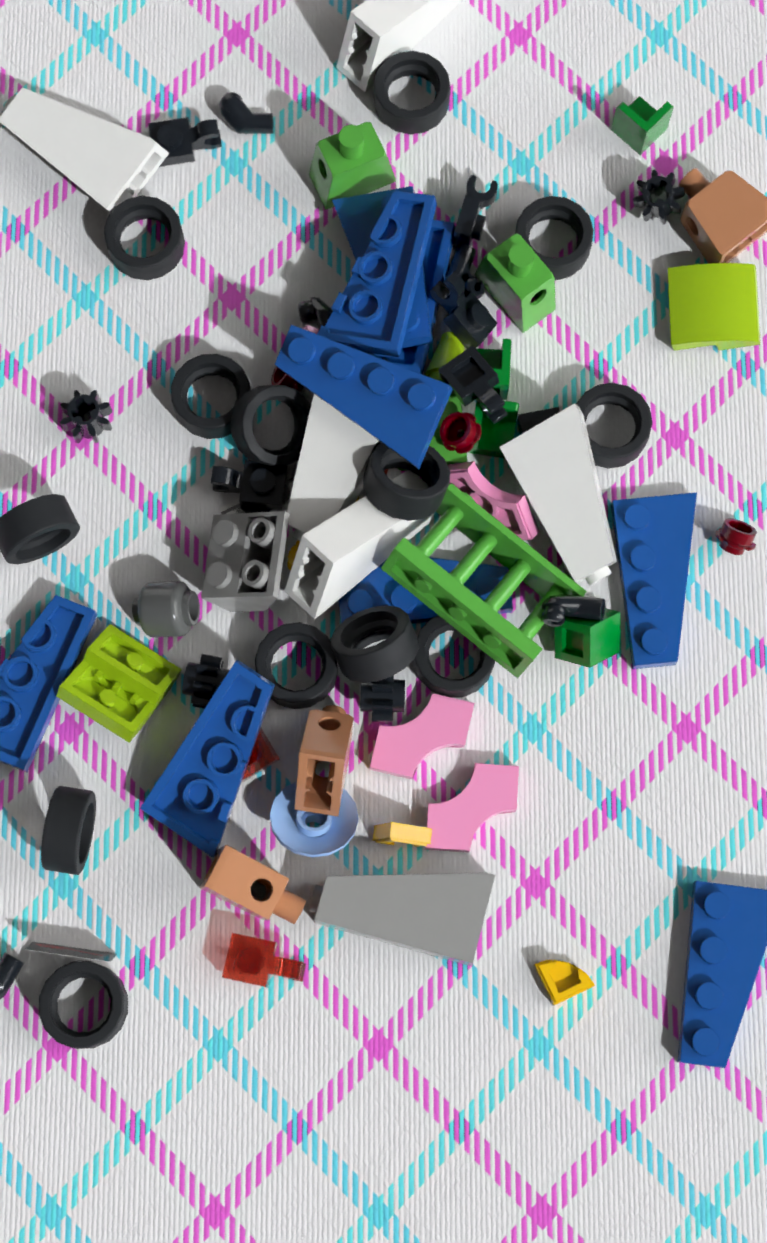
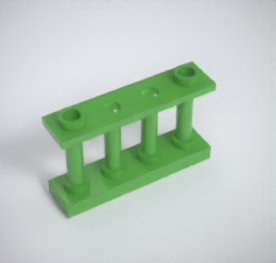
M451 483L446 490L441 505L436 510L441 515L438 521L416 546L406 538H403L393 549L381 569L518 679L542 650L532 640L545 624L541 618L544 611L541 608L542 603L549 596H584L587 591L579 586L570 575L559 570L478 505L469 494L462 492ZM456 527L475 544L451 573H448L429 557ZM489 554L504 567H508L509 571L483 601L463 584ZM523 581L543 598L521 626L516 628L501 616L498 611Z

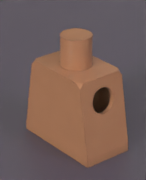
M695 168L680 181L679 187H684V192L690 197L684 206L680 218L681 223L708 264L729 263L767 233V197L735 172L725 171L710 183Z
M329 705L322 710L314 709L309 711L299 752L294 810L332 816L339 815L349 762L354 718L346 714L345 710L339 706ZM321 761L331 763L328 777H321L315 773L317 763Z
M228 845L219 849L199 887L262 920H269L273 913L295 924L306 903L305 899L285 889L289 878ZM254 881L266 887V895L262 900L251 895V886Z

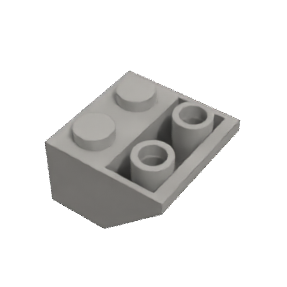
M286 511L213 515L201 598L230 612L267 611L278 599L290 513Z

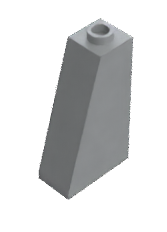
M490 873L326 876L324 887L315 885L309 911L316 913L314 919L316 924L471 966L476 953L495 875Z

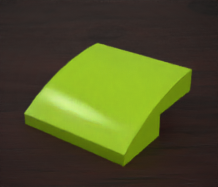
M709 263L668 268L671 346L675 351L716 345L719 351L761 345L755 264Z
M109 624L87 648L83 661L59 686L56 697L130 743L164 699L179 677L182 669Z

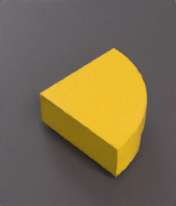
M395 822L374 825L372 841L387 845H394L395 842H400L417 847L427 846V844H431L432 828Z
M545 960L534 964L553 1006L595 986L585 971L568 962Z

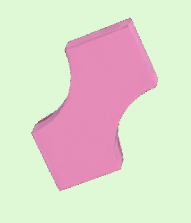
M474 461L448 464L450 470L449 485L452 483L462 492L469 494L478 505L522 540H532L538 534L539 530L525 495L511 494L495 487L481 474Z
M432 693L428 705L415 719L398 726L380 725L370 763V770L413 779L419 764L431 753L447 747L464 748L475 703Z
M475 763L471 780L460 794L445 802L428 804L427 828H432L431 844H427L425 849L470 852L473 836L485 821L498 814L516 812L519 766Z

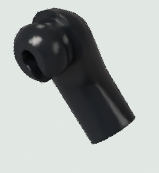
M549 596L541 605V608L544 610L541 618L546 625L553 627L564 624L565 617L602 621L605 615V599L586 596Z

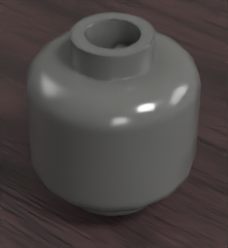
M149 582L141 589L139 598L134 599L132 614L134 621L140 623L142 630L149 637L185 636L191 630L192 625L198 623L200 604L196 592L191 591L184 582Z

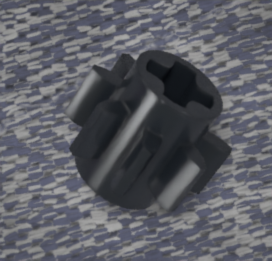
M652 170V178L646 182L641 180L636 182L642 195L633 198L634 206H645L643 211L644 221L647 222L653 216L660 218L662 224H666V216L672 212L675 214L681 213V207L675 199L685 196L684 187L673 188L675 183L674 173L671 172L665 178L658 176L656 170ZM663 191L666 192L667 199L665 201L659 198L655 203L652 202V194L660 196Z
M75 390L74 398L69 404H60L63 412L69 416L63 418L60 424L64 431L74 429L73 438L78 444L83 438H92L95 443H98V436L103 430H112L110 421L104 417L110 415L113 411L109 402L98 405L100 397L96 390H93L90 395H81ZM89 412L91 419L83 421L81 415Z
M201 654L200 664L188 662L183 679L182 694L192 696L191 703H193V707L205 709L229 672L228 669H223L224 661H222V657Z
M393 675L377 682L361 683L360 711L372 712V722H393V712L404 713L405 680L394 679Z

